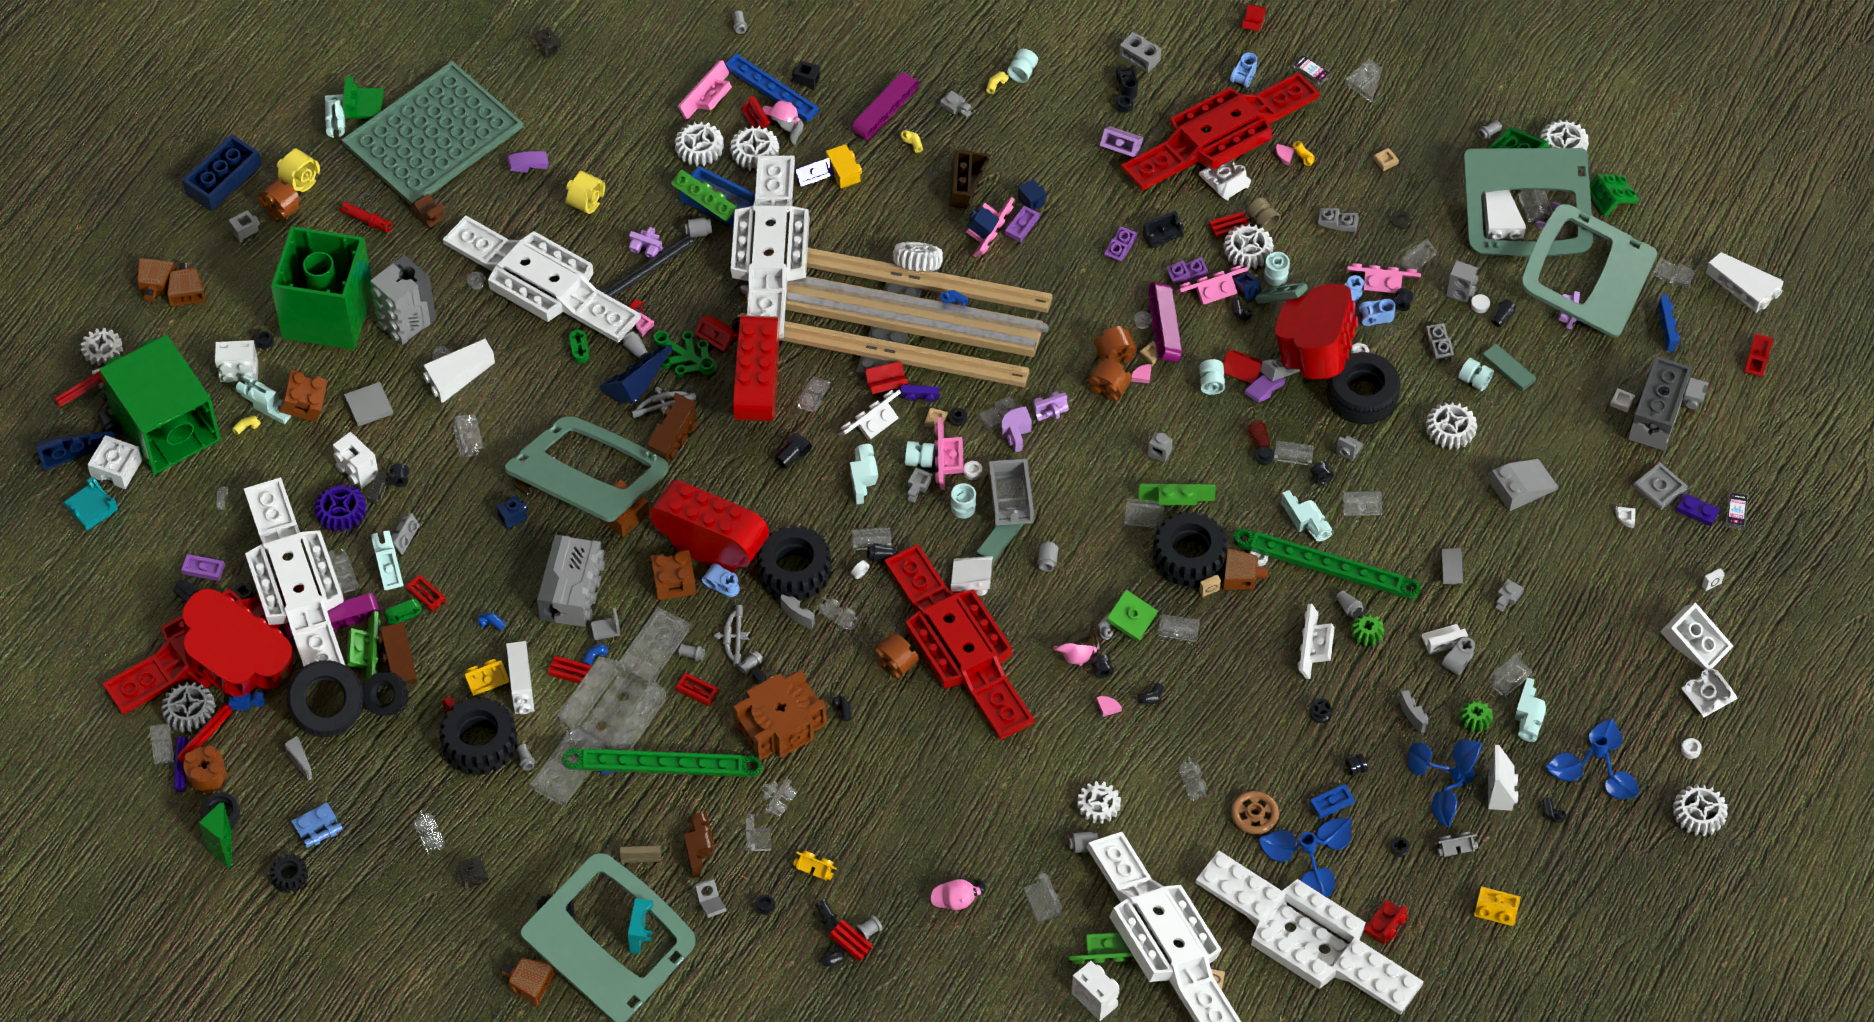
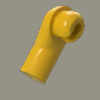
M1296 141L1293 144L1294 149L1303 160L1304 165L1311 166L1315 161L1314 155L1304 147L1301 141Z

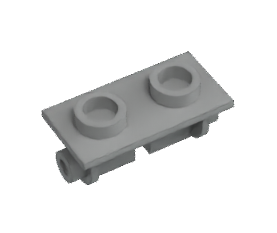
M412 513L401 518L396 528L398 533H393L391 537L394 548L401 555L404 554L420 526Z
M1464 832L1459 834V838L1452 839L1451 835L1440 837V841L1434 843V845H1440L1437 852L1443 858L1457 855L1456 847L1458 846L1460 854L1474 852L1475 849H1478V842L1474 841L1473 838L1478 835Z

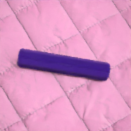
M184 736L177 737L174 790L177 792L185 790L186 775L183 767L184 764L177 759L178 754L188 744L187 738Z

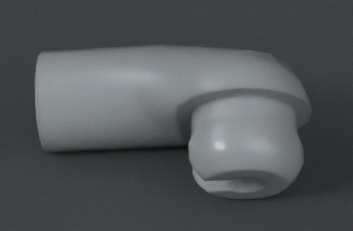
M1110 613L1097 626L1100 637L1105 640L1110 639L1113 635V631L1109 627L1111 624L1105 621Z

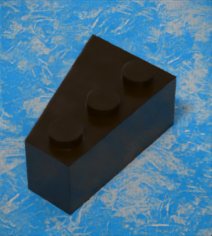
M955 149L951 162L949 206L968 208L987 169L991 154Z

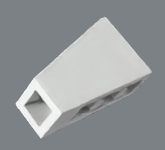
M1502 190L1482 193L1487 239H1524L1526 226L1510 191Z
M1722 252L1708 263L1706 274L1755 313L1761 308L1765 309L1773 298L1777 299L1783 291V281Z
M483 339L425 364L423 377L427 384H431V391L434 397H438L441 403L445 402L495 363L494 353L486 339Z
M526 641L506 643L515 714L534 712Z

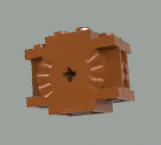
M802 670L789 674L785 679L781 673L776 676H770L765 682L750 687L746 691L747 699L741 700L733 706L735 727L738 732L742 731L755 750V756L760 760L775 752L780 758L814 740V731L827 725L826 704L822 699L819 700L810 688Z

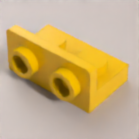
M496 659L485 662V666L479 669L477 666L471 667L463 675L472 697L510 682L502 660L496 662Z
M1481 886L1474 916L1514 926L1521 897Z

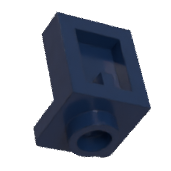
M1244 272L1233 279L1235 287L1244 293L1247 302L1252 301L1262 292L1259 279L1248 272Z

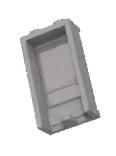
M1027 459L989 461L995 526L1034 523V508Z

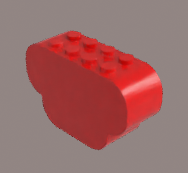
M1324 284L1311 289L1307 295L1284 302L1275 327L1281 355L1280 359L1284 367L1299 369L1301 375L1308 379H1327L1343 371L1346 360H1349V349H1352L1355 327H1358V317L1355 316V301L1352 300L1351 290L1348 286L1343 284Z
M740 316L734 386V420L773 422V418H775L779 371V316Z
M679 480L670 481L649 511L652 524L661 533L670 538L672 545L678 551L689 550L691 559L711 566L713 563L718 564L732 573L736 571L738 566L747 567L769 537V529L766 522L755 512Z
M203 589L196 592L183 608V622L186 634L184 639L186 662L192 671L230 696L239 697L250 693L255 686L267 690L277 688L290 675L293 666L290 642L279 629L271 628L259 616L256 618L247 607H240L229 595L224 596L213 589Z

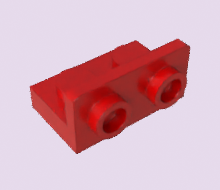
M1386 899L1364 928V933L1385 945L1388 939L1392 940L1395 937L1397 927L1399 925L1403 926L1406 922L1408 907L1404 905L1401 909Z

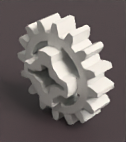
M103 328L102 332L96 329L94 334L89 332L90 337H84V342L81 343L82 354L86 361L90 360L91 365L97 362L98 366H101L102 363H106L112 357L120 356L119 352H123L121 338H119L118 333L114 334L112 329L109 332H106V328Z
M1095 781V786L1087 784V789H1081V794L1078 795L1077 807L1080 808L1081 815L1086 814L1085 820L1092 818L1093 823L1100 820V823L1103 824L1104 819L1110 822L1111 815L1113 817L1117 816V811H1120L1121 797H1118V790L1113 791V785L1106 787V782L1099 785Z

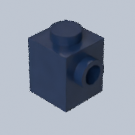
M1034 179L1018 187V199L1024 206L1035 210L1045 205L1046 191Z
M981 207L977 211L973 210L969 215L968 219L970 221L967 227L985 239L992 233L1000 219L994 216L990 210Z
M517 495L496 505L498 517L506 529L527 520L526 511H528V508L524 501L519 500Z

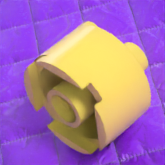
M296 148L277 163L278 178L282 179L284 184H290L297 192L309 190L316 182L314 179L316 173L318 175L320 173L319 163Z
M579 171L574 180H570L566 186L568 194L565 203L585 213H593L600 204L597 202L599 197L603 198L605 182L584 171Z

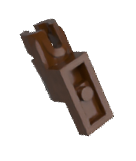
M706 812L691 815L688 818L689 833L684 834V843L692 878L701 877L700 869L703 868L702 858L711 856L714 850L713 836Z

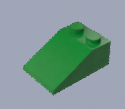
M1509 127L1487 149L1550 148V145L1546 140Z

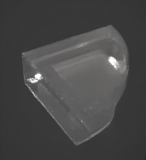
M220 486L217 491V510H224L226 507L225 496H228L227 486Z

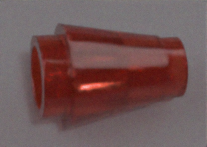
M1261 420L1252 422L1248 426V433L1259 448L1269 447L1270 442L1266 424Z

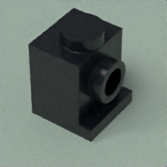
M800 60L798 66H795L792 71L794 83L811 87V90H815L821 77L820 66Z

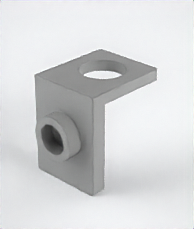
M1340 436L1336 453L1353 461L1363 447V443L1350 436H1346V438Z
M613 608L614 618L591 622L594 640L620 636L616 608Z
M714 878L695 885L700 906L708 918L727 911L718 895ZM705 886L712 887V891L708 895L701 893Z

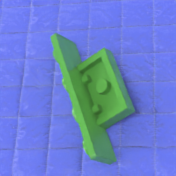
M680 170L671 182L675 188L726 222H728L735 209H737L734 204L725 199L726 196L720 191H713L708 183L705 181L701 183L684 170Z
M1139 484L1138 500L1159 501V505H1197V501H1215L1216 486L1214 484Z
M374 611L369 617L367 632L351 628L348 634L347 666L364 669L365 684L366 680L371 678L373 674H378L376 669V663L379 658V653H377V646L379 644L377 633L380 627L378 611Z
M1120 933L1086 934L1087 955L1067 956V960H1072V964H1085L1084 960L1093 959V963H1103L1105 958H1113V962L1125 961V957H1133V961L1136 960L1132 953L1129 952L1128 946Z

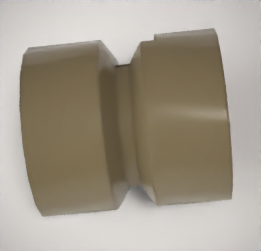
M1263 197L1254 200L1246 211L1247 215L1256 222L1259 228L1263 227L1264 232L1273 229L1281 218L1280 214L1274 208H1270L1269 202Z

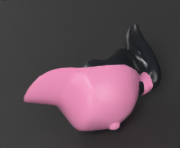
M964 878L951 880L933 889L931 902L939 908L961 910L968 907L976 896L984 894L986 886L981 878L975 879L974 883Z

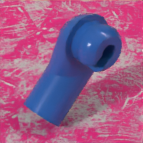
M949 290L940 294V300L945 304L957 302L965 306L969 301V298L955 290Z
M483 613L477 619V624L480 627L492 624L501 631L506 626V623L494 613Z
M598 643L587 650L582 663L592 666L598 654L601 656L607 654L608 647L604 646L603 643Z

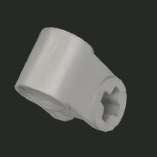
M1469 637L1461 638L1446 655L1442 666L1459 676L1473 657L1475 642Z

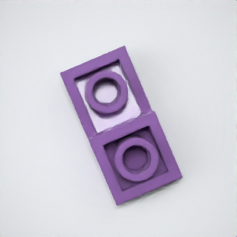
M542 151L520 152L509 155L507 158L510 171L528 173L529 167L547 169L549 165L547 154Z
M1120 226L1114 239L1111 240L1104 256L1122 262L1133 245L1137 233Z
M1202 257L1188 263L1182 260L1166 267L1173 283L1188 282L1209 275Z
M1262 375L1245 390V394L1259 403L1270 398L1273 390L1284 386L1286 379L1281 378L1271 381L1268 377Z

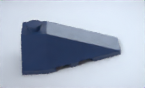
M667 345L657 348L641 358L642 362L630 365L626 368V372L620 375L616 374L599 386L600 389L621 404L627 402L630 404L635 403L640 399L639 396L648 388L672 350V346Z
M112 431L51 436L33 444L42 468L45 471L94 453L105 435L114 438V434Z

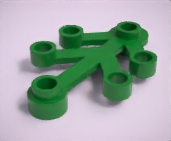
M666 331L655 333L654 342L658 347L671 345L672 351L680 355L674 357L667 356L665 361L669 363H663L661 365L663 369H669L672 364L686 362L695 364L690 366L678 365L675 368V374L679 378L685 377L687 373L700 372L704 375H710L716 371V362L708 354V341L700 340L697 343L698 351L701 352V359L695 355L694 337L691 331H685L682 334V340L686 344V349L670 341Z

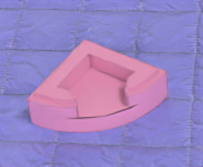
M1277 144V156L1283 164L1289 166L1294 148Z
M639 312L641 319L636 323V330L643 337L654 326V321Z
M1152 364L1142 365L1135 369L1132 373L1131 381L1150 383Z
M1106 696L1097 697L1096 701L1103 717L1122 711L1121 705L1115 699Z

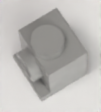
M248 210L229 220L231 232L240 243L246 237L259 231L258 225L260 223L255 215L252 216Z
M1690 378L1682 406L1697 410L1698 404L1703 403L1709 383Z
M1155 432L1149 442L1148 456L1165 463L1173 450V439L1164 433ZM1156 449L1161 450V451H1162V454L1159 453V452H1156L1155 450H1156Z

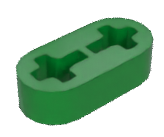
M574 330L570 333L569 337L573 360L576 363L583 364L589 360L587 337L584 331ZM577 337L580 338L581 343H577ZM578 350H582L583 356H579Z
M411 599L387 609L384 616L388 624L393 625L417 616L421 613L422 608L417 599Z

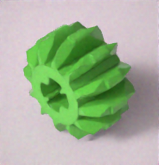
M1361 614L1360 618H1355L1353 625H1351L1352 638L1357 639V644L1363 642L1366 647L1368 643L1372 646L1375 645V642L1380 643L1384 635L1383 621H1378V616L1372 618L1371 614L1368 617Z
M1472 699L1470 703L1465 702L1459 715L1460 723L1464 724V729L1471 728V732L1477 729L1481 733L1483 729L1487 730L1493 720V711L1488 708V703L1481 704V699L1478 702Z

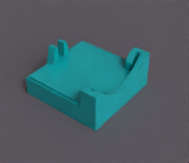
M93 476L87 480L88 485L63 502L64 507L86 531L118 510L116 500L100 487Z
M635 898L628 931L630 953L639 954L642 942L651 941V937H647V935H652V931L646 930L645 926L647 921L646 911L653 908V900Z

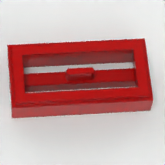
M749 97L741 110L751 126L758 128L760 125L763 130L771 122L756 98Z
M1239 212L1209 221V226L1215 238L1218 239L1228 235L1230 230L1233 231V226L1243 223L1246 227L1249 223L1244 212Z
M420 574L405 586L406 590L431 612H434L436 607L439 608L442 602H446V597ZM419 581L422 585H424V586H425L431 593H433L438 599L436 600L435 598H433V597H432L425 589H423L417 582Z
M554 656V661L551 663L548 675L586 685L592 670L591 665ZM555 669H560V670H563V671H567V673H564V672H561V671H557V670H555ZM572 674L582 675V676H584V678H583V677H579V676H575V675H572Z
M685 672L675 686V691L710 707L711 702L714 701L715 696L719 693V688ZM685 680H687V681H689V682H691V683H693V684H695V685H698V686H700V687H702V688H704V689H706V690H708V691H710V692H712V693L710 694V693H708V692L702 690L701 688H699V687H697V686H695V685L693 686V685H691V684L685 682Z
M843 919L829 934L834 941L859 962L873 947L870 942ZM836 932L840 933L846 940H844V939H843L839 934H837ZM851 945H854V946H855L859 951H861L862 953L858 952V951H857L853 946H851Z

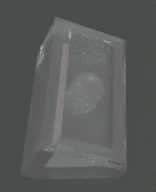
M1427 238L1420 241L1397 262L1405 269L1418 270L1438 252Z
M1381 491L1343 493L1344 516L1382 515Z

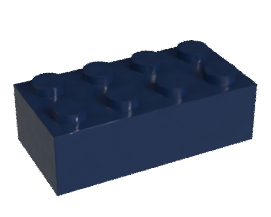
M231 134L182 180L185 194L213 211L261 166L259 152Z

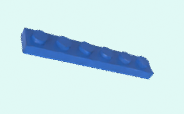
M737 53L725 63L728 71L775 102L781 100L791 102L797 109L798 117L808 123L819 112L818 106Z

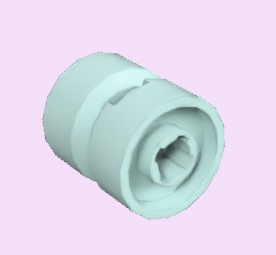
M1019 49L1007 70L1010 78L1020 83L1027 82L1032 74V70L1038 63V57L1028 49Z
M1273 252L1267 256L1264 279L1269 285L1281 286L1286 283L1290 260L1286 254Z
M1469 358L1463 365L1458 378L1467 384L1472 383L1474 388L1483 391L1489 384L1494 370L1485 365L1480 366V362Z
M1215 359L1203 361L1199 366L1202 392L1209 395L1223 392L1225 389L1223 363Z
M908 441L905 465L916 467L920 464L921 467L932 468L935 444L923 443V445H920L919 442Z
M958 484L951 491V511L958 518L971 517L976 510V491L969 484Z

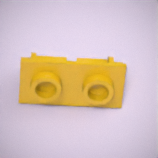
M805 850L803 854L796 852L800 855V858H796L793 863L796 869L810 874L812 867H814V876L825 881L832 879L833 873L831 870H837L836 867L832 866V861L825 858L819 861L814 858L815 854Z

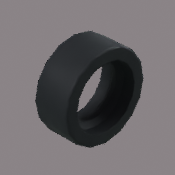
M216 792L205 798L200 807L202 819L213 806L224 803L232 808V813L228 817L231 829L238 823L240 810L236 799L231 794Z

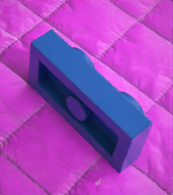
M1343 784L1311 799L1310 805L1318 818L1321 819L1354 804L1355 799L1347 786Z

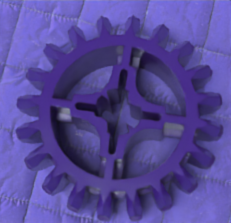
M337 483L334 488L329 485V490L323 489L322 494H318V500H315L314 512L316 519L322 527L326 526L328 531L332 528L335 532L341 529L343 533L345 528L352 530V525L358 527V521H363V516L366 515L367 505L365 498L359 489H354L353 485L347 487L344 484L340 487ZM329 504H331L329 510L326 512V508ZM355 504L354 509L350 511V509L352 508L351 506Z

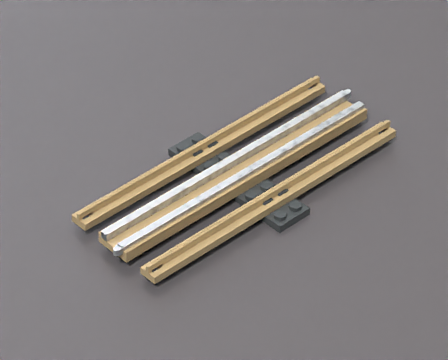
M785 244L784 263H787L788 244ZM808 248V268L886 282L884 291L808 276L802 279L787 281L785 310L871 326L868 337L785 321L784 338H779V340L860 355L861 359L856 372L857 375L866 377L865 369L901 361L902 364L1025 387L1029 375V368L907 345L906 341L909 334H915L1034 357L1041 333L1049 330L1048 325L1043 323V321L956 304H945L940 301L921 298L923 290L940 293L955 290L967 298L1048 313L1052 294L934 271L909 270L899 267L894 261L892 264ZM768 249L765 250L763 254L765 256H771L773 255L774 251H770ZM743 285L740 287L741 292L746 294V301L748 302L749 285ZM1036 299L1044 300V301H1046V303H1045V302L1036 301ZM740 313V315H738L737 317H740L741 315H747V314H745V313ZM1013 373L1023 375V377L1014 376Z

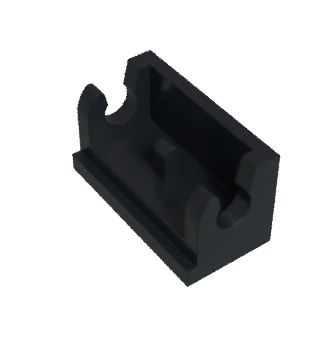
M1176 211L1143 224L1142 236L1151 249L1184 235L1183 222H1178V213Z

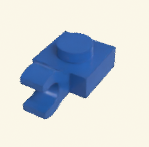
M250 692L239 697L230 696L228 706L232 710L249 711L250 706L263 707L265 698H263V693L260 692L253 694Z

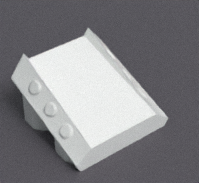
M1234 160L1214 170L1207 167L1199 172V176L1227 201L1241 190L1249 188L1251 182L1246 175L1245 167L1235 165Z
M993 556L954 559L951 591L959 593L974 589L977 595H985L988 589H990Z
M1712 668L1705 669L1701 677L1696 680H1690L1685 686L1681 687L1703 717L1738 699L1722 675Z

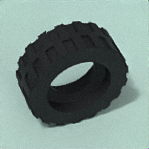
M379 672L378 674H373L371 678L366 680L367 682L363 686V702L373 714L376 713L379 716L394 715L400 712L407 704L409 692L407 684L396 673ZM383 684L390 685L394 690V697L387 704L381 703L377 698V690Z

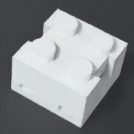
M254 340L216 342L215 363L216 367L219 368L220 382L245 381L243 379L244 375L258 380V357Z
M349 432L333 444L336 468L341 473H347L348 479L353 485L357 484L362 489L379 476L375 454L354 434Z
M105 435L88 463L91 477L93 476L100 481L111 480L114 486L126 489L143 460L140 447Z
M1090 961L1073 975L1072 995L1099 1021L1118 1006L1116 998H1118L1119 985L1114 979H1110L1105 975L1100 965H1095Z

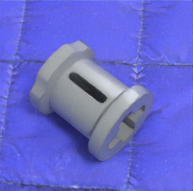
M874 915L870 916L869 920L862 925L858 924L856 926V931L866 940L875 932L883 930L880 921Z

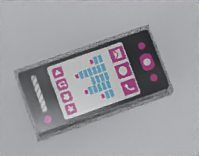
M1304 54L1292 64L1293 70L1299 72L1319 87L1331 76L1330 71Z
M1729 492L1725 527L1745 529L1748 494Z

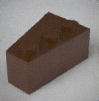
M676 392L673 396L675 402L671 409L667 408L664 412L667 415L661 425H657L647 443V450L665 459L667 463L676 456L680 445L685 444L690 431H694L697 426L695 402Z
M404 622L380 627L381 634H378L380 646L384 645L385 652L382 655L384 663L389 664L390 671L387 672L396 673L398 676H401L407 685L417 683Z

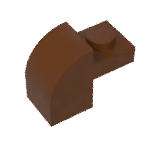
M429 193L410 205L416 217L427 228H431L445 218L441 213L445 210V207L442 203L436 205Z

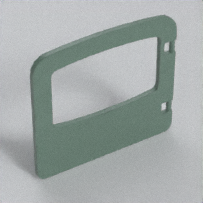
M1583 148L1468 149L1464 153L1468 242L1472 250L1478 254L1530 257L1536 241H1503L1485 238L1483 235L1482 193L1525 189L1572 192L1575 195L1576 208L1592 216L1588 154ZM1578 168H1584V176H1578ZM1578 216L1579 219L1588 222L1587 219H1585V218H1583V217H1581V216ZM1577 224V237L1566 240H1554L1547 256L1585 253L1593 243V232L1582 230V227Z
M1562 204L1556 207L1537 239L1525 267L1521 285L1526 293L1610 337L1617 338L1622 333L1657 257V251L1652 246L1640 242L1621 230L1581 212L1580 209L1574 206ZM1578 216H1581V217L1587 219L1588 222H1585V221L1579 219ZM1566 221H1572L1611 242L1609 255L1602 273L1584 304H1578L1541 285L1538 281L1548 251ZM1629 242L1638 245L1639 248L1637 249L1629 244Z
M567 416L557 420L552 427L545 430L526 446L520 454L507 462L505 472L604 521L612 522L667 474L668 463L658 455L613 432L577 417ZM555 429L559 431L557 434L553 433ZM568 431H574L611 446L650 467V469L627 489H620L590 477L558 461L544 451ZM522 457L526 459L524 462L519 461V460H520Z
M602 853L591 856L523 926L520 932L521 938L613 1022H626L691 953L696 941L693 931L653 890L609 855ZM598 873H603L611 878L634 898L653 900V908L649 911L676 939L674 947L643 978L635 975L607 953L566 911V906ZM676 952L680 957L672 963L668 958ZM634 996L639 1001L631 1008L626 1003Z

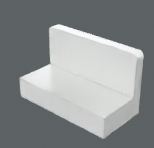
M1455 624L1423 633L1421 638L1429 655L1453 649L1458 641L1463 637H1468L1465 629L1460 630L1459 626Z

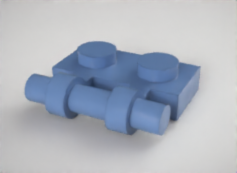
M328 803L291 821L301 840L309 836L308 839L303 841L306 848L312 845L316 846L321 843L320 841L329 836L332 838L337 835V832L343 830L340 822L332 826L333 823L337 822V818ZM323 828L326 829L318 834L315 833Z

